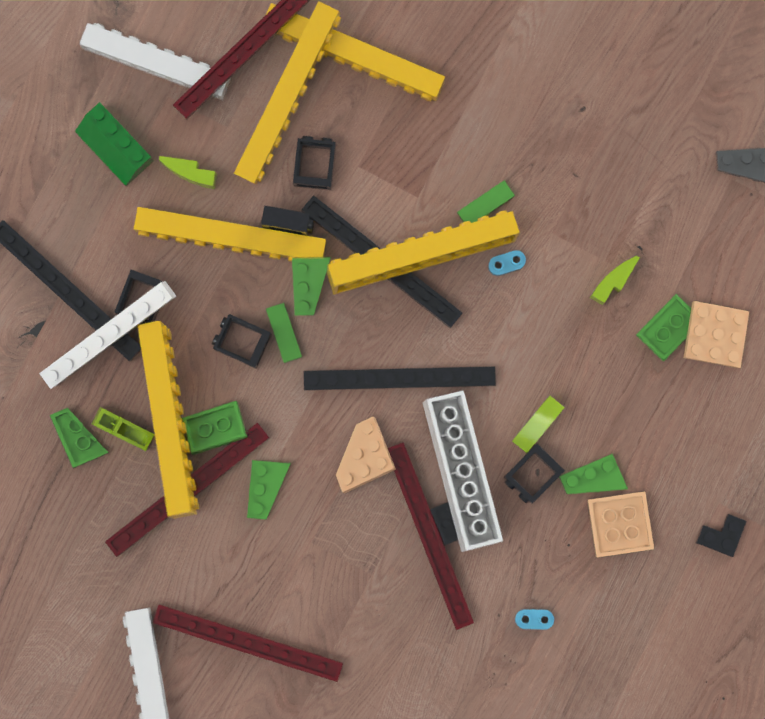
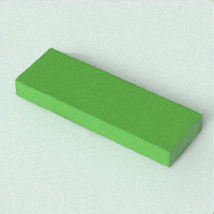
M502 181L459 210L457 214L463 222L470 221L473 223L478 221V218L487 216L514 198L515 195L507 183Z
M281 303L267 308L266 311L283 362L287 363L302 358L285 304Z

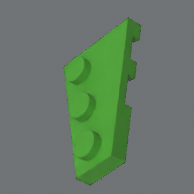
M331 257L292 258L295 316L314 315Z
M68 408L50 415L73 469L109 453Z
M613 454L559 476L566 494L628 489Z
M252 460L247 518L267 520L291 463Z

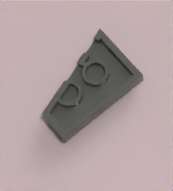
M765 148L716 152L717 171L765 183Z

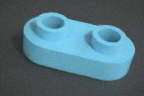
M518 250L501 254L490 260L488 269L495 276L517 271L525 265L526 257ZM519 257L520 262L515 263L513 258ZM496 262L501 263L502 267L500 269L495 267Z
M523 609L517 612L515 622L522 629H549L554 623V616L548 610ZM523 616H528L529 621L527 623L522 622ZM543 616L548 617L547 623L541 622Z

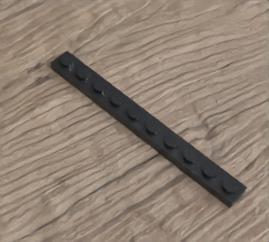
M314 195L301 209L304 213H310L311 219L352 252L362 255L372 248L381 249ZM412 272L388 279L450 329L463 314Z
M4 220L0 222V243L93 329L97 331L111 320L104 311ZM128 333L112 344L128 361H131L141 351V345Z
M495 366L304 371V391L496 386Z

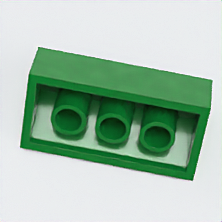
M100 102L84 116L75 130V133L125 186L131 183L154 161Z

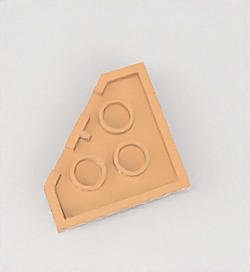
M375 417L356 424L336 473L343 493H347L396 470Z

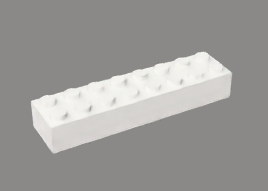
M464 391L426 399L422 403L461 552L502 542V534Z

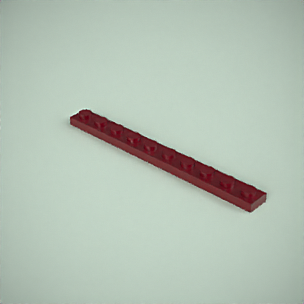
M281 0L184 93L173 106L188 119L310 0Z
M258 423L246 431L248 438L229 444L191 474V478L195 480L196 490L193 491L194 497L269 439V436ZM165 495L105 541L116 557L169 517Z
M404 442L388 448V451L396 468L394 470L455 629L458 630L471 625L474 621Z
M158 604L153 619L154 624L338 682L343 666L342 662Z

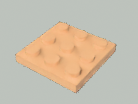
M693 301L683 358L741 368L750 311Z
M645 492L587 500L596 557L654 549Z

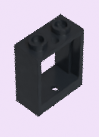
M311 136L298 138L293 186L331 190L336 142H332L330 138H321V140H313L314 138ZM303 147L330 150L327 179L300 176Z
M264 205L261 226L265 229L309 236V233H313L314 222L311 219L310 213Z
M130 270L115 313L118 315L124 310L135 281L151 287H155L164 281ZM159 310L152 314L148 320L146 319L140 324L155 322Z
M229 314L227 318H223L220 324L222 328L220 334H216L213 339V349L256 369L272 334ZM233 322L261 335L250 360L221 348Z
M536 444L504 476L506 479L504 483L511 490L515 488L520 493L518 496L524 503L530 502L533 504L565 470L545 450ZM535 454L555 474L531 496L512 475Z

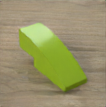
M159 156L161 164L178 177L201 187L215 189L217 176L215 171L199 169L198 161Z
M635 256L611 271L596 287L590 298L603 305L612 290L619 293L640 257Z
M549 395L512 442L528 453L565 407Z
M102 407L99 408L91 423L144 451L147 450L154 436L153 433Z

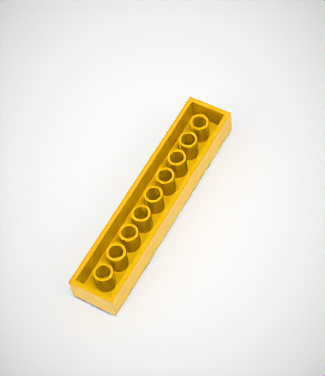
M500 211L496 213V216L490 218L489 216H483L473 223L466 221L459 224V227L452 228V226L441 229V232L435 234L434 232H428L418 239L410 237L405 239L404 243L397 244V242H393L380 250L372 248L366 254L360 255V253H355L345 260H341V258L334 259L327 266V276L333 295L513 243L520 233L513 211Z
M161 321L139 324V338L167 514L174 519L197 515L196 510L199 509L198 499L194 497L193 492L196 490L195 480L191 478L190 472L193 471L192 461L188 459L187 455L190 452V447L184 437V434L187 433V428L181 418V415H184L183 405L178 400V396H181L179 384L177 385L175 377H178L177 368L172 363L175 354L173 347H170L169 340H172L171 331Z

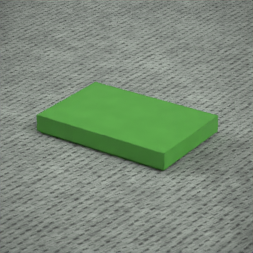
M675 294L636 336L664 362L687 338L691 308Z
M237 401L182 418L186 424V435L192 455L248 438Z

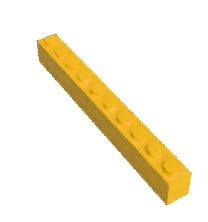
M318 1L234 174L254 184H257L258 181L261 182L264 178L265 172L263 170L266 164L270 165L274 157L272 152L275 147H279L282 141L280 136L283 130L286 131L291 121L288 119L291 113L295 114L299 106L297 101L300 96H304L308 87L306 83L308 79L313 78L316 72L314 67L317 61L320 62L325 52L322 50L325 44L329 45L333 37L331 32L334 27H338L341 21L338 10Z
M271 3L267 13L276 5ZM296 14L276 34L282 36V39L289 43L293 41L298 43L309 19ZM332 30L331 34L333 37L329 45L325 44L322 50L325 52L323 57L330 56L339 64L344 65L346 63L351 65V68L355 71L362 72L363 70L368 72L369 76L374 79L382 78L387 80V84L394 87L397 85L401 86L407 93L414 94L415 92L420 94L421 98L426 101L437 100L445 82V76L339 31Z
M142 207L137 208L134 230L138 232L139 236L143 237L156 235L157 239L161 240L174 238L176 239L175 242L186 244L187 241L194 242V245L201 247L209 244L218 250H224V247L232 248V252L243 253L244 250L251 252L250 254L254 256L267 254L269 258L280 260L281 257L288 258L289 262H292V258L324 257L327 243L326 239Z

